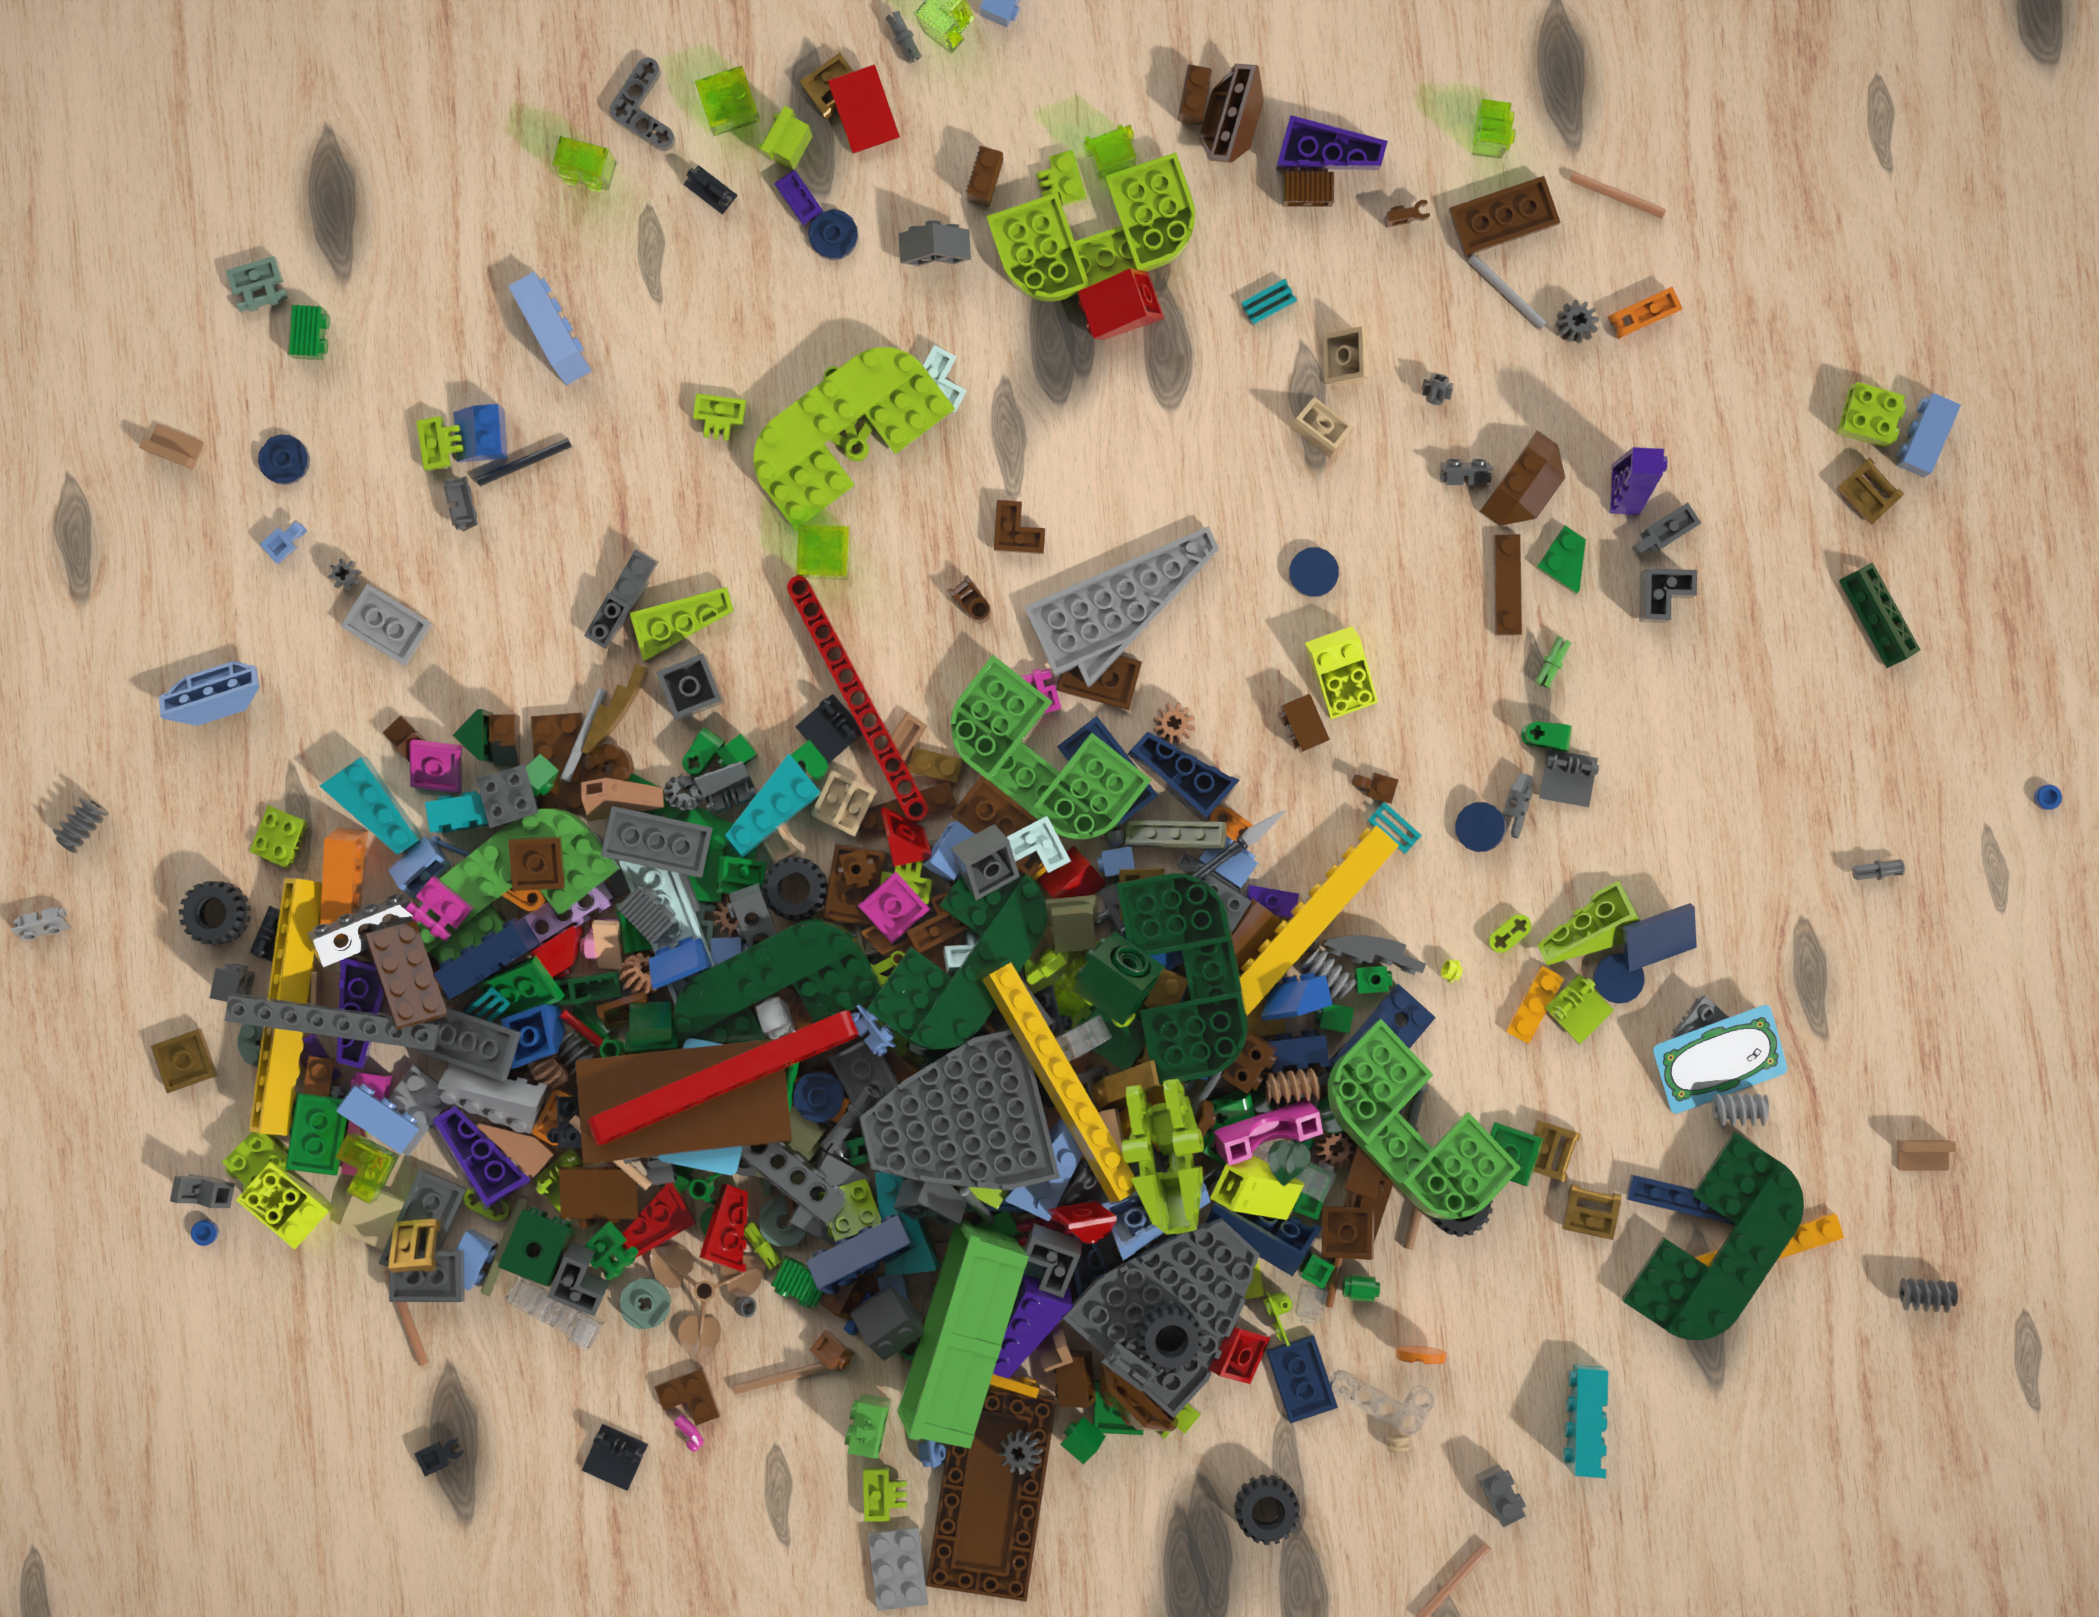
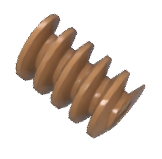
M1312 1068L1307 1069L1306 1075L1302 1069L1297 1070L1296 1076L1292 1070L1287 1071L1286 1077L1282 1071L1277 1072L1276 1078L1271 1072L1266 1075L1265 1096L1268 1105L1271 1098H1274L1276 1104H1279L1282 1096H1284L1286 1103H1290L1292 1095H1294L1296 1102H1300L1302 1094H1304L1306 1101H1310L1312 1093H1314L1317 1100H1320L1319 1081Z

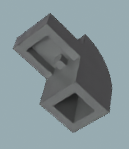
M203 1175L175 1176L170 1201L174 1203L199 1204L208 1208H230L235 1183Z

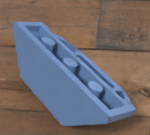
M231 661L185 676L172 686L167 693L159 696L160 716L165 720L199 726L245 711L260 688L256 666Z

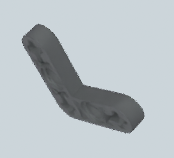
M647 57L638 62L611 103L610 115L617 124L661 151H668L675 144V136L672 130L639 109L661 74L658 63L654 59ZM652 65L654 73H648L645 76L644 80L647 83V85H645L641 81L645 75L643 68H649ZM639 85L642 88V92L638 97H631L628 94L631 86ZM624 97H626V99L629 101L627 105L625 100L623 99ZM626 105L625 110H626L627 114H626V115H622V114H621V115L618 117V113H617L616 109H617V108L623 109L624 106ZM640 119L648 120V129L638 131L636 129L637 121ZM654 128L662 136L667 133L669 141H663L660 144L659 138L653 134Z

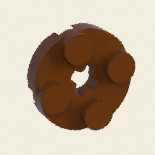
M599 745L589 755L585 756L583 760L586 781L610 778L628 782L630 774H633L634 771L631 755L628 751L617 745ZM607 764L613 765V769L610 770L611 775L605 773Z

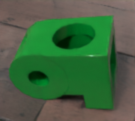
M810 740L791 754L797 764L801 763L805 767V773L810 779L820 780L825 776L828 768L827 762Z

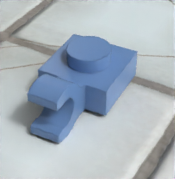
M295 522L285 532L281 528H277L260 545L275 563L280 564L298 548L293 541L302 537L307 530L301 523Z

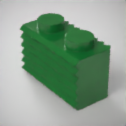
M291 305L288 355L293 359L324 360V354L328 353V340L325 339V331L330 327V315L327 314L324 308L320 306Z
M787 1255L783 1258L771 1283V1286L775 1287L774 1292L784 1297H788L790 1294L798 1298V1304L809 1309L811 1306L817 1307L824 1293L817 1289L808 1265Z

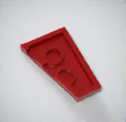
M674 1183L665 1184L641 1211L638 1218L634 1219L622 1233L627 1240L622 1246L625 1249L630 1247L637 1248L638 1254L635 1258L696 1224L697 1221Z
M728 1184L721 1185L699 1258L746 1273V1264L743 1263V1251L746 1250L744 1225L747 1223V1191Z

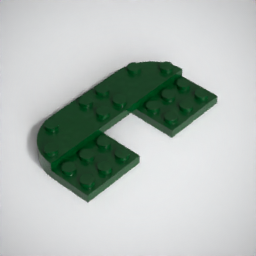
M1018 870L1020 877L975 900L962 876H960L938 907L980 938L953 977L915 949L909 947L865 1010L911 1044L924 1049H948L968 1041L978 1032L996 1006L982 979L1009 963H1012L1016 972L1019 973L1043 937L1047 923V910L1044 896L1036 882L1029 875L1023 874Z
M1181 873L1164 874L1117 883L1127 940L1149 956L1182 950L1191 1001L1140 1010L1149 1061H1155L1159 1086L1163 1085L1165 1080L1179 1079L1182 1082L1212 1076L1225 1070L1238 1058L1244 1048L1248 1035V1018L1229 917L1222 898L1205 881Z
M822 919L804 920L720 962L690 980L682 989L676 1001L674 1009L675 1031L679 1041H683V1043L690 1038L718 1044L768 1040L769 1038L751 1005L791 984H794L814 1023L843 1011H851L857 1008V1005L869 1002L875 997L882 985L860 943L847 929L839 924L836 925Z
M1734 1131L1691 1194L1736 1224L1708 1266L1662 1237L1621 1299L1625 1304L1665 1329L1668 1333L1686 1340H1706L1716 1337L1728 1330L1737 1321L1796 1233L1803 1217V1192L1793 1172L1782 1162Z

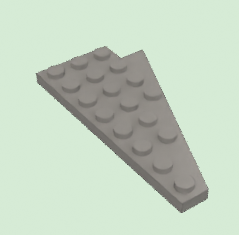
M1209 526L1025 606V610L1054 675L1057 676L1079 667L1087 687L1092 686L1219 551Z

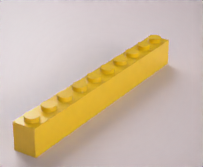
M1377 825L1371 829L1366 827L1358 836V839L1361 841L1355 847L1350 845L1341 855L1344 860L1338 866L1333 864L1324 874L1327 879L1321 885L1317 882L1307 893L1311 897L1305 903L1300 901L1291 911L1294 916L1288 922L1283 920L1274 930L1277 935L1271 941L1266 939L1257 949L1260 954L1254 960L1250 957L1240 969L1243 973L1240 975L1247 1016L1399 847Z
M284 878L268 998L305 1004L310 1000L309 986L311 972L314 971L313 958L315 952L307 933L320 925L322 882ZM263 1027L249 1125L250 1132L289 1136V1130L293 1124L292 1108L296 1100V1079L300 1074L299 1058L303 1050V1032Z
M1012 963L983 978L984 984L1110 1202L1121 1201L1136 1192L1137 1190L1131 1178L1135 1177L1133 1172L1125 1162L1122 1153Z

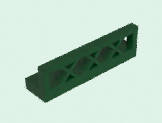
M1873 562L1839 580L1886 668L1910 658L1921 650Z

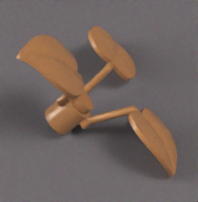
M669 1245L651 1249L650 1262L657 1280L665 1287L678 1288L683 1280L686 1279L695 1287V1297L701 1301L700 1317L696 1315L686 1317L680 1323L678 1329L679 1341L693 1361H698L707 1356L715 1348L721 1335L719 1321L714 1317L705 1318L706 1301L713 1298L716 1288L727 1284V1289L733 1296L743 1297L753 1294L759 1287L767 1268L763 1261L752 1256L743 1255L746 1273L721 1265L720 1272L724 1280L712 1284L705 1280L696 1282L687 1275L694 1267L693 1256L687 1248L680 1245Z

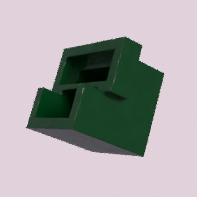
M671 1001L630 1003L629 1032H625V1055L676 1050L677 1033L675 1030H672Z

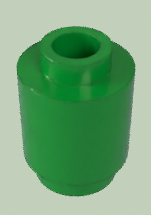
M1350 1275V1277H1344L1342 1295L1343 1297H1348L1349 1300L1374 1302L1375 1297L1380 1295V1282H1376L1375 1276Z

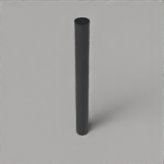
M566 438L476 477L477 483L481 487L571 448V442L569 438Z

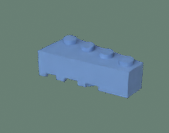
M532 272L509 285L511 293L551 366L565 385L591 372L592 370L582 354V351H584L582 344L577 337L573 338L570 333L573 331L571 324L566 317L562 319L559 313L563 311L555 297L551 299L548 294L552 290L545 278L539 279L537 274Z

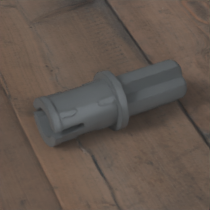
M1902 859L1887 862L1875 860L1873 864L1852 867V876L1856 880L1871 878L1882 880L1883 877L1904 875L1905 865Z

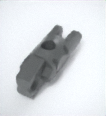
M1519 773L1515 785L1512 784L1502 814L1506 820V832L1511 819L1514 818L1511 837L1516 839L1520 837L1533 793L1531 789L1533 777L1524 773Z

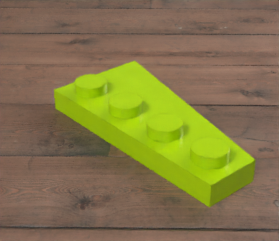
M728 586L631 612L630 616L643 662L733 612L734 607Z

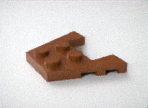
M949 891L930 899L937 915L945 912L938 906ZM876 925L861 932L885 959L890 958L896 951H901L905 954L908 948L912 947L908 939L893 945ZM956 934L920 954L947 973L943 950L945 946L959 945L958 935ZM895 955L893 957L894 962L898 964L902 956Z

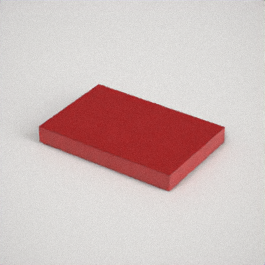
M875 64L827 81L853 154L900 138Z

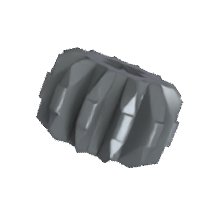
M1574 300L1572 306L1566 303L1563 306L1564 311L1557 313V317L1561 320L1557 321L1555 326L1563 327L1559 332V336H1563L1565 333L1568 334L1567 342H1571L1575 337L1577 344H1580L1583 338L1590 340L1592 338L1591 333H1595L1598 330V327L1594 324L1599 321V317L1592 316L1596 309L1594 307L1590 310L1586 309L1588 306L1586 301L1581 307L1578 300ZM1576 317L1581 320L1579 326L1574 325Z
M1021 1429L1017 1430L1015 1435L1010 1432L1006 1435L1007 1440H1003L1000 1443L1004 1450L999 1451V1456H1006L1002 1465L1011 1464L1009 1471L1013 1473L1018 1468L1020 1475H1023L1026 1469L1030 1472L1035 1469L1034 1464L1041 1462L1037 1455L1043 1452L1042 1448H1035L1039 1439L1036 1438L1031 1441L1032 1432L1030 1431L1024 1436ZM1019 1447L1023 1448L1022 1453L1024 1455L1022 1457L1018 1456L1019 1451L1017 1449Z

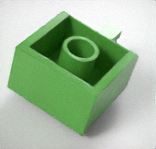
M861 1393L859 1400H854L850 1413V1420H854V1424H849L844 1445L849 1446V1454L869 1458L879 1457L891 1399Z

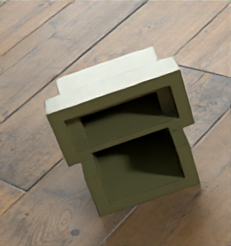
M1096 895L1045 900L1048 927L1053 926L1055 953L1096 948L1094 922H1098Z
M793 1105L789 1113L792 1141L783 1142L786 1146L784 1150L791 1155L794 1152L805 1160V1166L820 1148L821 1142L827 1137L824 1135V1132L828 1126L823 1122H812L804 1119Z

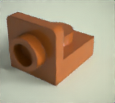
M824 1330L809 1349L829 1369L838 1372L850 1365L855 1354L854 1350L843 1345L828 1330Z

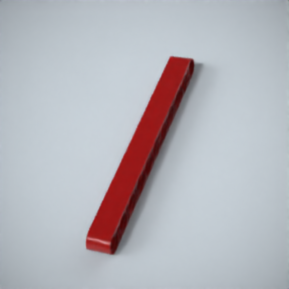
M802 576L792 577L787 584L788 593L905 815L914 822L924 821L929 815V807L817 594L806 578ZM798 583H804L806 585L805 592L796 595L794 593L795 586ZM816 605L818 608L816 615L812 617L806 616L807 607ZM821 627H828L829 635L824 639H819L817 636L818 630ZM840 649V658L836 661L829 660L830 651ZM844 671H851L853 674V678L849 683H842L840 680L841 674ZM856 693L864 694V701L861 705H853L852 697ZM867 715H874L876 717V723L873 727L867 728L864 726V719ZM879 737H886L888 740V745L883 750H878L875 746V742ZM891 759H897L900 763V767L896 772H889L887 769V764ZM904 781H909L912 786L911 791L905 795L899 792V785ZM920 803L923 806V813L918 817H913L910 809L912 805Z
M849 1010L837 1013L597 1114L586 1122L595 1145L606 1144L850 1041L859 1035L858 1029Z

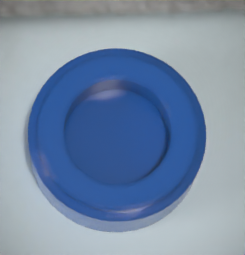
M2054 785L2040 786L2034 793L2035 804L2043 810L2055 809L2061 804L2062 793Z
M208 1219L196 1222L191 1229L192 1240L201 1246L213 1243L219 1234L217 1225Z

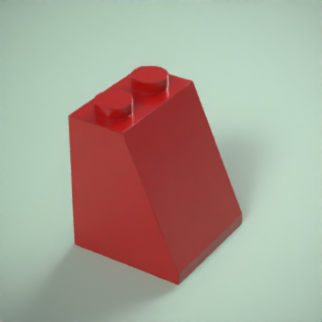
M1129 268L1078 291L1080 297L1078 303L1080 309L1087 317V330L1094 339L1105 340L1165 319L1149 272Z

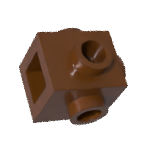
M866 849L839 856L842 866L838 867L842 882L846 881L849 886L854 884V888L857 889L869 885L868 880L874 879L873 873L877 872L873 858H868ZM856 865H859L861 867V871L859 874L854 873V867Z

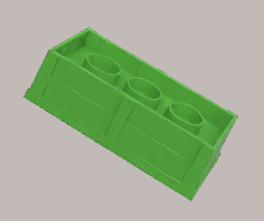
M965 1218L961 1219L959 1225L953 1226L923 1324L924 1334L919 1337L897 1413L909 1439H925L971 1448L1029 1256L1014 1237L970 1223Z

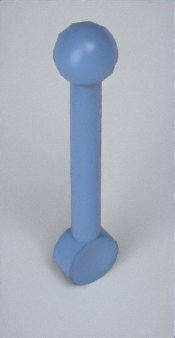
M433 836L431 838V841L436 845H440L466 857L471 854L470 852H467L451 844L441 841L438 836Z

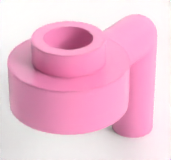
M597 918L604 921H618V918ZM589 926V933L586 934L585 938L581 939L580 950L582 954H585L586 959H597L593 928Z

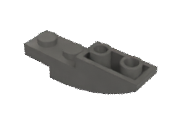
M639 549L634 550L615 586L605 597L584 635L586 638L607 649L650 583L648 580L659 561Z
M1364 935L1339 936L1325 939L1322 944L1328 947L1327 952L1339 957L1342 953L1351 956L1350 961L1362 966L1365 965V962L1372 964L1375 955L1379 956L1377 961L1389 966L1393 962L1402 965L1401 971L1414 976L1416 971L1423 973L1426 963L1403 955L1406 948L1405 944L1381 937Z

